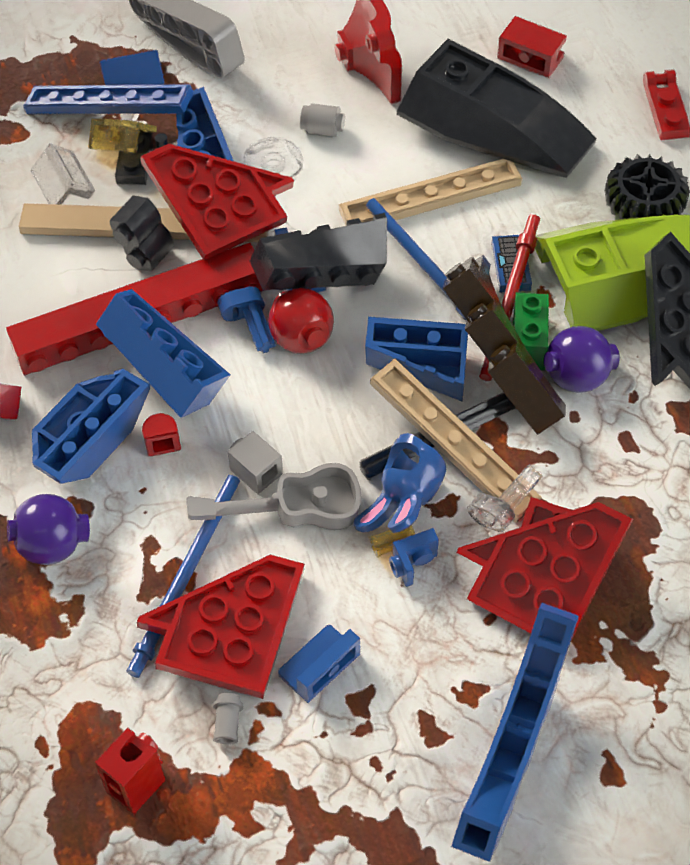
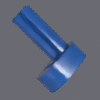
M246 287L230 291L218 299L217 304L225 321H237L245 318L257 352L267 353L270 348L276 346L262 311L265 308V303L257 287Z

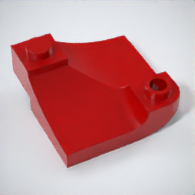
M356 0L347 24L343 30L337 31L338 44L334 45L336 58L344 63L347 71L354 70L374 83L390 104L400 102L402 92V60L400 53L395 48V37L390 28L391 16L383 0Z

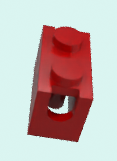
M514 16L499 36L497 59L550 78L564 58L565 52L560 49L566 42L567 35Z
M127 727L95 761V765L105 791L134 815L166 779L162 769L163 761L158 755L157 750L159 747L156 742L143 732L137 737L135 732Z

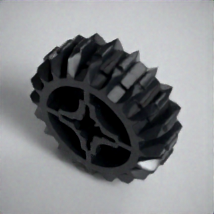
M637 154L634 160L626 157L622 163H616L613 170H610V174H608L604 189L606 206L611 207L612 215H619L620 220L681 215L684 209H686L690 194L688 177L683 176L682 168H674L673 161L664 162L662 156L659 159H654L650 154L646 158H642Z

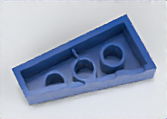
M201 87L193 90L194 93L184 114H176L178 129L177 146L234 161L205 88Z
M132 289L116 293L96 323V326L104 333V336L116 346L180 418L209 405L231 375Z

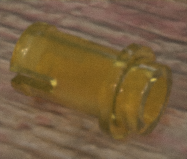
M411 525L404 531L392 533L389 529L374 536H369L370 543H373L371 547L375 556L379 558L381 555L393 551V542L415 534V531Z

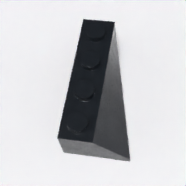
M385 213L376 214L373 216L372 221L361 222L359 218L347 220V226L333 229L330 228L329 224L317 226L309 234L302 235L301 231L298 230L260 238L249 261L262 289L286 290L374 285L387 264V217Z

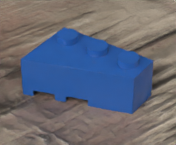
M368 317L365 344L366 365L381 370L393 359H396L426 388L463 402L468 333L465 331L466 324Z

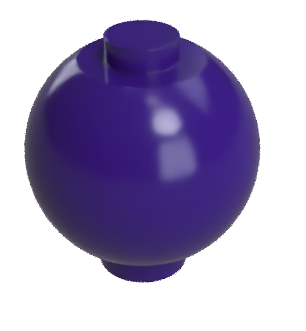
M573 326L558 333L549 344L548 352L544 355L545 369L549 372L553 381L561 388L575 393L589 392L598 388L609 377L611 370L617 369L620 362L617 346L609 344L608 340L599 331L586 326Z
M39 494L28 498L16 509L13 520L7 521L8 541H14L17 552L23 558L35 564L52 565L62 562L74 553L79 542L89 541L90 524L88 514H77L74 506L68 500L54 494Z

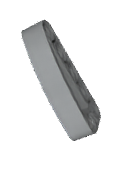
M129 0L133 12L149 29L187 60L211 75L221 79L245 62L237 28L227 16L193 0Z

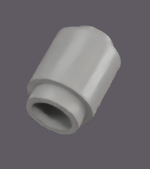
M311 103L310 106L303 105L300 115V129L307 130V133L332 137H336L338 131L343 132L345 114L341 113L340 107Z

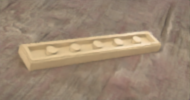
M500 159L339 204V212L345 225L347 220L359 218L361 222L372 221L374 215L366 208V204L369 200L375 198L396 221L520 186L522 184V177L514 162Z
M393 359L370 379V385L515 523L525 516L531 497L541 500L542 497L396 359Z

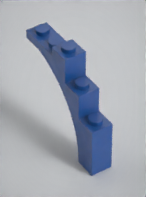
M544 603L540 605L522 663L498 729L473 790L461 813L451 845L452 848L482 860L491 861L511 816L521 782L531 762L541 728L549 713L579 618L578 615Z

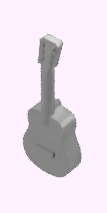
M326 463L305 473L283 474L278 480L277 492L273 493L270 498L215 502L214 499L188 496L186 499L188 519L215 520L216 516L278 511L281 521L287 526L295 527L311 524L325 529L340 530L352 525L354 519L358 516L361 503V488L352 469L340 463Z

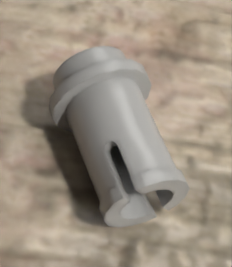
M221 693L218 695L217 700L213 702V708L216 709L213 740L219 744H235L238 742L239 711L243 710V703L240 702V696L237 694Z

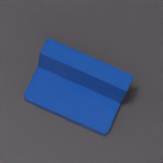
M158 50L99 61L105 85H164Z
M326 625L278 670V676L309 703L361 654L360 637L351 629L342 635L332 625Z

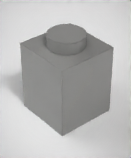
M254 431L245 438L236 440L230 447V450L227 451L230 470L257 494L261 493L283 474L282 455Z

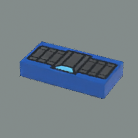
M519 235L492 236L491 244L499 293H503L506 290L517 254L516 244ZM528 262L519 291H531L532 288Z

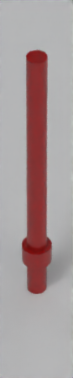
M535 214L528 216L524 232L518 237L516 258L501 303L509 320L514 308L515 295L519 292L529 256L534 253L537 244L535 236L540 223V217ZM486 356L479 378L483 381H491L492 377L488 373L489 360Z

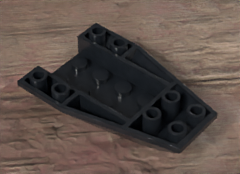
M447 39L416 71L396 114L447 142L564 178L569 176L597 140L580 120L543 90L513 71L450 39Z

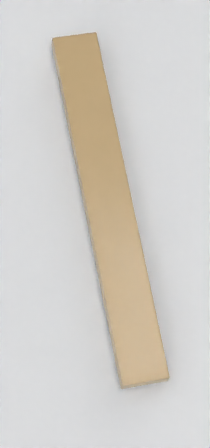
M24 203L19 230L20 234L113 237L110 219L121 207ZM157 208L162 223L168 229L173 239L190 240L170 208ZM269 231L246 242H259L260 238L268 237Z

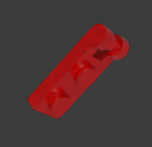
M665 70L664 73L655 74L654 71L644 72L643 85L659 139L689 138L690 124L677 86L675 70ZM664 85L665 88H657V86Z

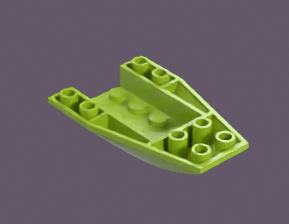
M665 215L590 222L536 235L537 244L535 250L541 263L551 262L566 294L564 314L570 327L586 326L601 331L634 323L647 317L645 254L670 231L690 253V215Z

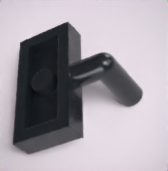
M122 131L115 170L116 184L146 185L148 173L141 164V156L152 151L154 141L152 132ZM159 133L155 136L156 149L168 144L166 134Z

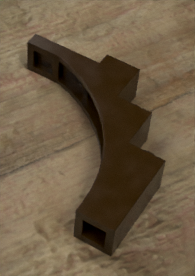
M484 255L476 260L474 257H471L462 264L458 263L445 274L447 279H445L442 289L467 319L465 331L489 360L488 373L538 435L566 416V404L543 375L507 317L489 274L491 264Z

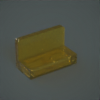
M92 118L88 149L136 153L139 132H156L157 126L132 120Z

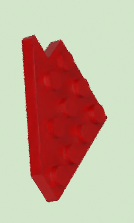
M596 502L459 547L456 553L483 567L467 600L529 633L532 632L539 607L542 603L578 615L579 618L572 636L573 639L633 519L600 502Z
M270 554L139 616L137 628L165 635L155 661V669L263 699L303 576L305 564Z

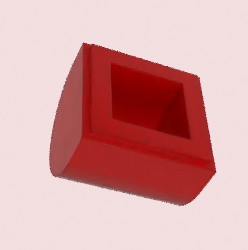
M158 413L151 415L144 421L142 431L148 457L181 450L177 424L173 417L168 414Z

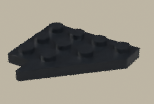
M670 231L645 254L651 382L656 386L674 371L690 389V253Z

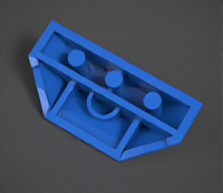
M125 369L114 371V374L98 376L77 383L32 429L33 466L60 484L89 478L133 431L149 393L150 384Z

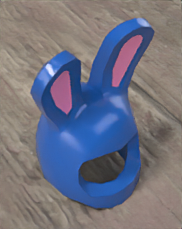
M401 434L393 443L387 464L383 470L382 493L371 506L354 519L355 529L359 532L373 531L387 521L395 511L396 513L388 523V528L391 532L396 533L409 528L417 520L421 506L432 500L443 482L446 474V463L443 457L413 434ZM406 448L415 452L419 456V462L416 463L410 459L403 449Z

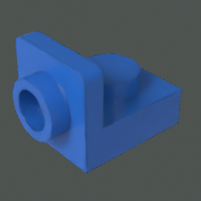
M434 528L393 542V557L389 558L390 567L396 578L401 577L406 587L413 585L414 569L412 565L422 566L432 561L434 557H437L439 539Z

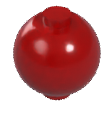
M306 288L284 291L277 295L270 309L268 318L269 330L273 339L283 349L297 354L310 353L321 348L330 338L334 327L333 311L327 300L316 291Z

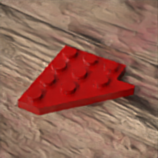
M172 144L164 145L141 156V164L204 261L287 222L288 216L275 196L293 188L294 180L292 177Z

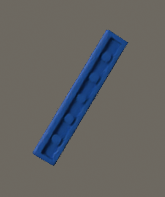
M190 84L34 86L23 107L27 114H184L194 92Z

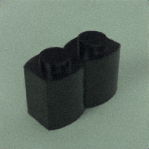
M133 195L110 219L113 237L123 245L128 263L136 269L153 271L174 247V240L170 232L162 223L158 209L149 198Z

